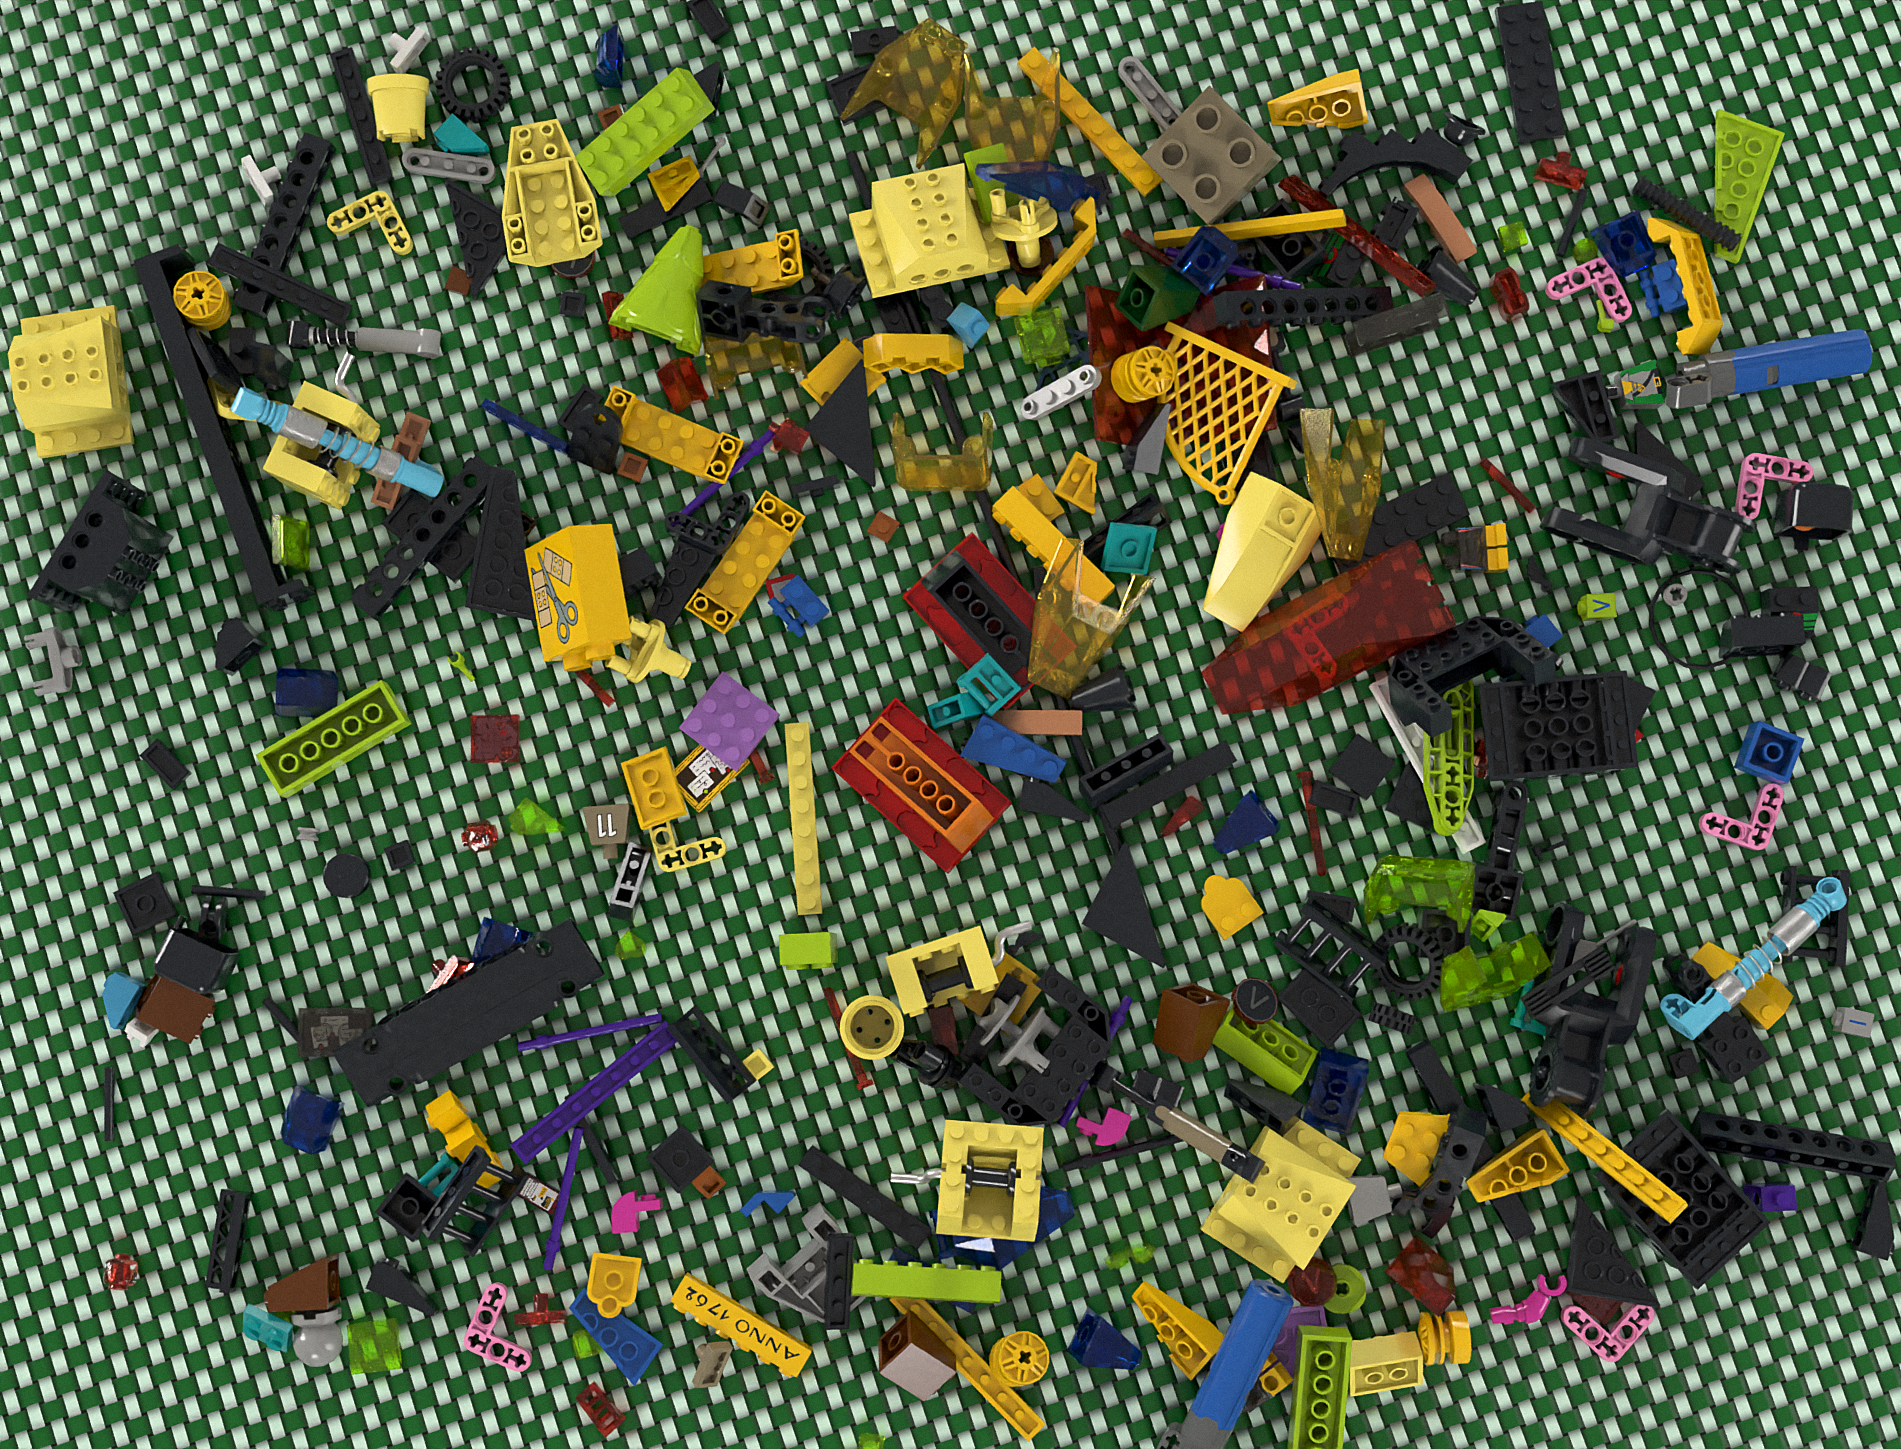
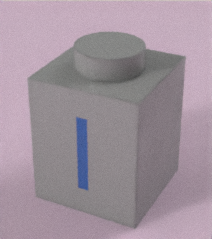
M1837 1007L1831 1019L1832 1031L1870 1038L1874 1014L1846 1007Z

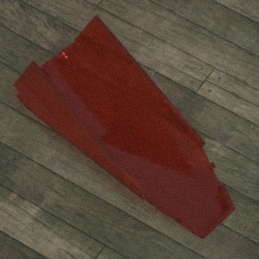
M1413 539L1405 541L1255 619L1201 672L1221 714L1229 715L1261 709L1296 706L1456 626L1455 618L1449 606L1446 605L1440 608L1438 605L1444 602L1445 598L1437 583L1431 586L1427 584L1434 577L1426 561L1419 565L1416 563L1417 560L1423 558L1416 542Z

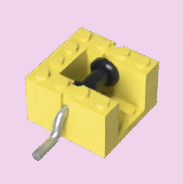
M345 353L336 372L334 382L337 391L347 399L304 381L292 407L318 417L325 422L327 421L326 429L332 432L339 426V435L351 432V436L357 439L362 437L364 442L370 444L378 439L380 425L358 405L357 396L344 384V379L355 356ZM278 435L263 467V470L288 488L338 510H341L342 506L347 504L352 484L355 485L360 477V467L355 468L350 461L343 463L341 457L338 456L332 458L329 454V449L320 453L317 445L311 449L281 435ZM320 445V450L323 451L326 447Z
M1028 920L1001 930L994 941L995 955L993 958L990 957L980 926L885 957L903 1014L909 1013L910 1017L925 1012L924 1008L930 1004H933L934 1008L948 1004V998L956 996L957 1000L969 997L972 990H980L981 994L994 990V984L999 983L994 968L1004 959V941L1008 937L1032 930L1030 921Z
M945 1120L941 1168L927 1170L924 1174L891 1172V1182L926 1184L932 1179L940 1178L936 1234L1034 1242L1039 1219L1044 1128Z

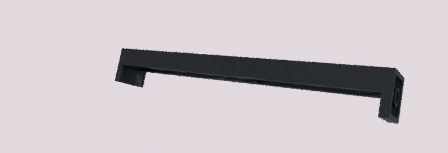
M176 244L133 260L258 604L270 611L281 612L286 610L289 604L295 602L301 604L309 601L310 596L316 595L313 586H304L301 579L289 583L285 580L227 418L220 416L216 412L207 385L208 373L187 334V331L192 326L184 319L174 302L173 292L177 283L174 274L196 266L194 258L183 247Z

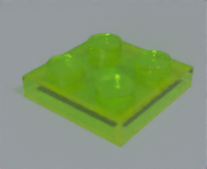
M283 515L272 516L273 564L301 570L310 569L309 522Z
M398 1318L347 1325L351 1375L402 1368Z

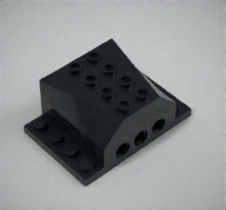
M105 470L27 596L69 614L80 606L81 597H84L124 617L137 595L145 590L147 586L146 581L150 574L158 569L160 565L159 560L174 536L134 513L136 509L143 505L146 492L112 472Z
M1627 670L1554 677L1536 687L1528 680L1478 685L1489 782L1510 780V782H1534L1577 778L1608 773L1612 770L1639 767Z
M1668 1109L1663 1110L1621 1150L1686 1201L1688 1206L1671 1224L1602 1168L1593 1175L1605 1188L1603 1192L1613 1208L1645 1244L1669 1266L1678 1269L1697 1290L1771 1223Z

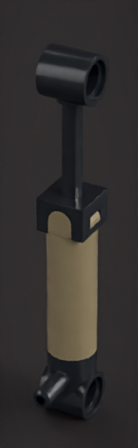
M1251 238L1228 245L1227 249L1231 264L1260 272L1256 248ZM1237 276L1242 291L1266 290L1262 282ZM1269 324L1254 328L1260 358L1270 356L1274 370L1285 375L1279 353L1284 352L1286 348L1282 331H1279L1278 327L1270 328ZM1284 386L1281 391L1283 398L1276 401V408L1281 422L1306 416L1302 396L1300 394H1291L1290 388Z
M1105 1062L1098 1064L1094 1075L1089 1080L1090 1083L1108 1094L1112 1089L1117 1090L1149 1110L1150 1112L1147 1116L1149 1120L1253 1184L1266 1164L1265 1161L1160 1096L1156 1102H1153L1119 1081L1121 1073Z

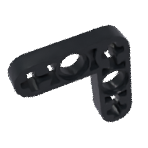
M744 492L733 493L713 527L681 512L673 511L665 517V529L669 534L717 555L723 554L730 547L749 512L750 498ZM740 500H742L743 505L739 506V508L737 509V514L734 513L736 508L735 502L739 503ZM727 518H731L736 523L733 527L726 528L722 522ZM679 520L680 525L671 526V522ZM694 528H699L704 533L701 537L694 538L690 535V532ZM722 532L724 534L722 537V544L714 546V541L719 540Z

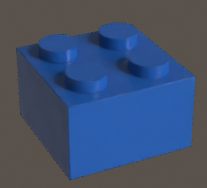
M1761 721L1750 723L1733 768L1774 784H1788L1804 738Z

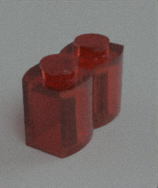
M1512 267L1495 272L1489 280V290L1493 298L1498 301V310L1502 319L1509 323L1523 317L1529 310L1530 305L1527 295L1520 289L1518 274Z

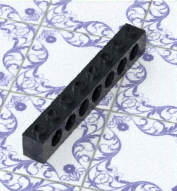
M304 132L302 138H299L296 144L295 156L287 165L285 180L279 184L278 197L270 206L268 221L263 224L260 230L261 237L258 245H255L252 249V259L263 264H270L269 267L285 274L336 152V148L331 141ZM314 157V161L311 164L305 165L308 158ZM305 179L303 185L296 186L298 180ZM291 200H296V204L293 207H287ZM287 221L285 228L278 229L281 222ZM278 242V247L270 251V246ZM242 281L240 288H237L234 292L233 304L241 311L266 320L275 296L262 290L252 294L254 286Z
M1391 286L1224 291L1213 298L1217 326H1226L1227 329L1240 328L1241 325H1248V328H1258L1264 324H1269L1270 328L1280 327L1283 324L1297 327L1304 325V323H1310L1311 326H1319L1325 324V322H1331V325H1341L1346 321H1351L1352 325L1362 324L1366 321H1372V324H1379L1385 322L1387 317L1394 314Z
M478 455L466 460L460 474L453 476L448 481L447 489L442 494L439 493L431 501L432 506L426 512L423 511L419 514L413 528L406 530L401 535L399 544L386 552L384 555L385 560L379 566L372 568L366 582L359 584L353 590V596L350 600L374 620L378 621L485 498L491 466ZM472 477H476V485L474 487H467V481ZM456 495H461V502L455 506L451 505L452 498ZM440 513H445L446 518L444 522L437 524L435 522L436 516ZM424 531H429V539L421 542L420 535ZM413 549L414 556L409 560H405V552ZM393 567H398L397 576L389 578V570ZM377 585H382V593L379 596H373V589Z
M1703 1111L1697 1112L1690 1126L1692 1136L1705 1151L1888 1181L1896 1168L1892 1144L1887 1142Z

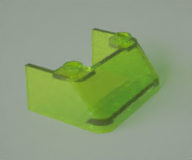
M1398 855L1381 857L1363 889L1366 924H1371L1376 912L1391 914L1399 908L1400 904L1446 908L1447 916L1457 921L1458 932L1463 933L1472 910L1475 865L1472 862Z
M1534 931L1529 932L1516 943L1508 944L1503 942L1494 947L1495 951L1490 955L1476 958L1470 945H1468L1458 953L1445 957L1443 959L1444 963L1441 965L1440 1005L1443 1011H1455L1505 998L1551 967L1552 965Z

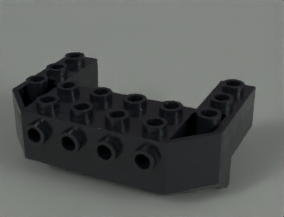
M1475 616L1394 656L1388 676L1390 703L1405 727L1416 723L1433 738L1453 728L1451 705L1440 694L1491 669L1503 679L1518 672L1536 687L1556 677L1555 654L1511 618Z
M1047 963L1032 980V983L1065 1008L1066 1011L1063 1014L1069 1020L1042 1053L1045 1058L1050 1060L1046 1069L1044 1068V1071L1039 1073L1032 1066L1017 1087H1014L1011 1083L1006 1087L977 1063L970 1060L956 1078L960 1084L1007 1121L1018 1126L1049 1124L1054 1119L1057 1121L1065 1112L1063 1107L1069 1100L1073 1101L1079 1094V1087L1083 1081H1089L1094 1075V1067L1099 1061L1103 1062L1110 1054L1109 1048L1112 1045L1108 1011Z

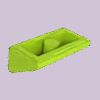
M1480 909L1471 919L1470 932L1482 942H1485L1507 915Z

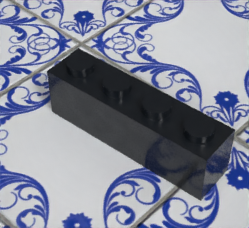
M1160 732L1079 778V792L1090 808L1093 809L1172 764L1174 750Z

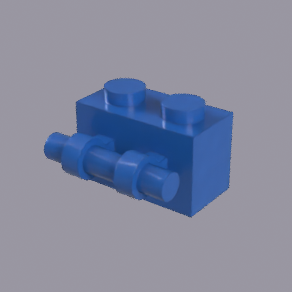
M1675 258L1652 266L1654 278L1650 277L1649 270L1639 273L1641 278L1640 287L1641 290H1644L1647 302H1645L1646 309L1650 310L1652 318L1661 316L1659 310L1661 306H1663L1664 312L1671 314L1689 308L1688 302L1682 293L1683 283L1676 270L1677 260ZM1657 286L1660 298L1657 299L1653 288Z
M798 575L780 589V594L785 598L783 602L780 603L775 596L767 602L773 608L772 612L776 617L780 616L788 625L786 628L790 632H794L798 638L806 633L801 627L804 621L813 628L830 613L829 609ZM790 605L799 614L796 619L786 610Z

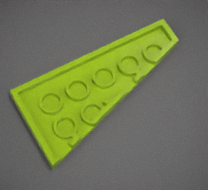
M1721 109L1716 111L1714 218H1716V222H1723V226L1728 225L1729 230H1736V234L1741 233L1742 238L1731 252H1728L1726 247L1721 248L1720 243H1714V256L1737 264L1743 252L1785 133Z

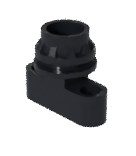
M902 1039L899 1046L888 1055L890 1059L902 1066L917 1070L919 1081L931 1088L951 1089L958 1082L956 1078L962 1071V1063L956 1060L951 1051L947 1050L943 1045L933 1046L924 1040Z

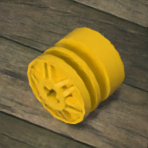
M192 271L186 273L177 281L174 287L173 299L184 319L192 327L211 331L220 328L227 322L231 315L232 303L227 291L215 275L206 271ZM202 294L203 298L199 300L197 296Z
M1155 346L1144 347L1120 356L1114 362L1111 369V382L1115 392L1120 398L1130 403H1137L1166 393L1171 388L1175 376V369L1171 358L1164 350Z
M1433 1311L1432 1316H1430L1429 1312H1421L1419 1315L1418 1341L1422 1350L1424 1364L1433 1365L1435 1359L1438 1365H1442L1445 1353H1447L1451 1364L1469 1363L1471 1357V1335L1465 1311H1446L1444 1322H1442L1438 1311Z
M1018 1331L1000 1338L993 1345L989 1355L990 1369L993 1376L1006 1386L1021 1387L1040 1380L1046 1373L1049 1365V1351L1045 1342L1038 1335L1029 1331ZM1021 1354H1024V1362L1020 1363L1018 1359H1020Z

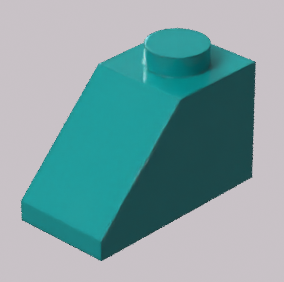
M453 113L433 133L437 139L436 145L443 152L447 153L449 151L452 154L466 156H482L491 153L487 144Z
M969 692L959 693L927 706L933 729L969 720L985 713L981 704Z

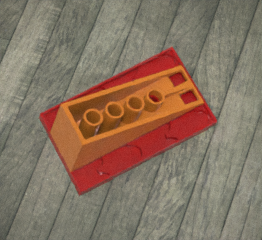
M896 697L831 767L947 874L952 871L955 865L962 860L1012 804L1006 796Z

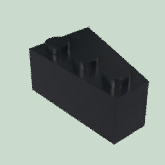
M1600 370L1551 384L1550 391L1583 437L1608 445L1615 443L1619 439Z

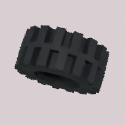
M1374 1002L1368 1021L1410 1035L1416 1016Z

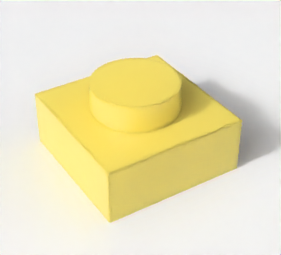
M760 1048L742 1061L756 1080H759L774 1068Z

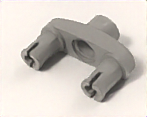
M57 627L44 629L40 633L25 635L24 641H30L25 643L28 650L47 646L53 674L51 679L33 683L34 688H39L34 690L35 694L39 697L53 692L63 693L70 691L73 682L72 667L82 664V654L78 646H67L62 632Z

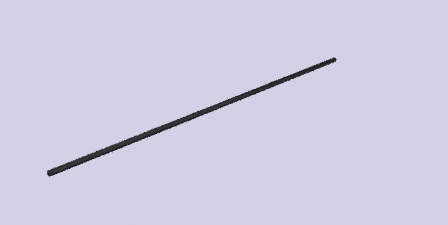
M855 150L845 154L866 210L872 209V191L857 152ZM910 290L898 293L913 333L926 334ZM928 368L927 370L1001 563L1023 587L1001 527L993 517V506L941 372ZM1053 667L1045 674L1058 710H1070L1059 678ZM1068 735L1084 776L1093 771L1080 735ZM1105 801L1095 808L1116 859L1123 845L1116 827L1111 829L1100 807L1107 804Z

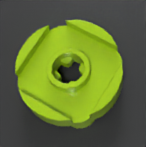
M1342 1263L1331 1265L1330 1267L1335 1274L1336 1285L1345 1282L1347 1284L1345 1287L1347 1293L1345 1295L1343 1293L1337 1295V1288L1335 1287L1332 1297L1323 1305L1333 1313H1352L1361 1307L1366 1298L1365 1280L1362 1274L1350 1265Z

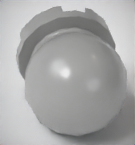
M332 1306L326 1312L300 1310L295 1311V1314H291V1324L299 1327L294 1335L293 1347L296 1356L303 1363L311 1367H321L337 1358L343 1345L341 1328L335 1323L336 1320L342 1318L341 1307Z

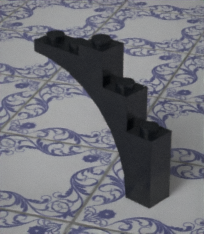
M1429 127L1426 128L1423 134L1419 131L1411 142L1393 129H1390L1386 135L1382 133L1374 144L1354 130L1350 136L1346 134L1338 144V147H1340L1337 154L1339 159L1331 169L1334 173L1330 178L1325 176L1317 187L1320 189L1317 198L1325 202L1338 188L1349 180L1366 172L1382 168L1405 167L1423 170L1437 175L1455 186L1473 159Z

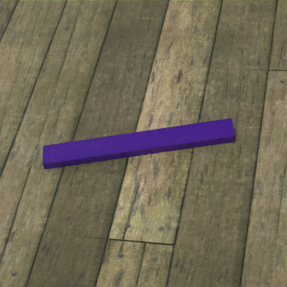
M666 1020L510 1144L524 1164L528 1163L677 1043L676 1039L667 1029L670 1025Z

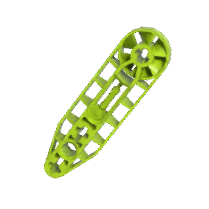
M1472 679L1440 694L1451 705L1453 728L1434 737V748H1430V736L1423 731V788L1432 814L1434 829L1441 836H1450L1461 828L1474 790V686ZM1459 690H1462L1466 693V697L1464 700L1462 699ZM1463 714H1467V729L1463 728ZM1463 736H1467V752L1463 751ZM1430 755L1434 756V771H1430ZM1463 759H1467V775L1463 774ZM1430 778L1434 779V794L1430 785ZM1463 782H1467L1465 797H1463ZM1445 795L1451 799L1452 803L1446 800Z

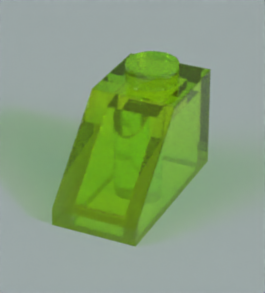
M527 797L507 819L512 823L510 828L520 836L523 833L528 836L563 833L566 830L563 825Z

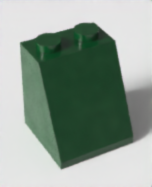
M1132 265L1114 306L1139 330L1147 331L1192 312L1201 291L1174 267Z

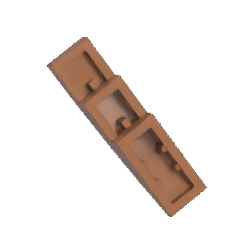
M1424 173L1404 184V191L1417 205V208L1420 209L1418 213L1430 226V233L1457 264L1477 253V249L1465 229Z
M407 412L399 435H396L391 450L400 453L405 460L415 464L431 420L412 412ZM378 478L371 502L392 511L396 507L405 485L396 481L391 483Z
M1000 710L989 716L1023 736L1082 735V711Z

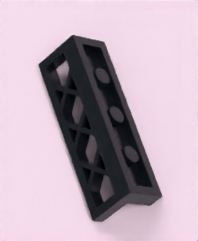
M1149 493L1111 522L1153 526L1157 529V534L1171 524L1172 520L1162 502L1152 493ZM1161 513L1164 519L1156 525L1151 524L1153 517ZM1110 522L1076 546L1093 565V560L1104 553ZM1100 564L1097 568L1103 573L1104 570L1100 568Z
M697 1004L667 1028L726 1104H729L757 1081ZM692 1014L699 1020V1027L695 1026L689 1019ZM706 1035H710L714 1039L715 1046L707 1042ZM721 1054H725L730 1059V1065L723 1062ZM736 1073H740L747 1083L742 1086L736 1078Z
M221 1189L205 1283L206 1288L220 1289V1293L227 1294L236 1291L252 1192ZM227 1195L235 1196L232 1212L226 1206ZM230 1218L229 1235L226 1236L221 1229L222 1223ZM226 1243L227 1247L223 1261L218 1255V1247ZM222 1267L221 1283L213 1282L214 1272Z

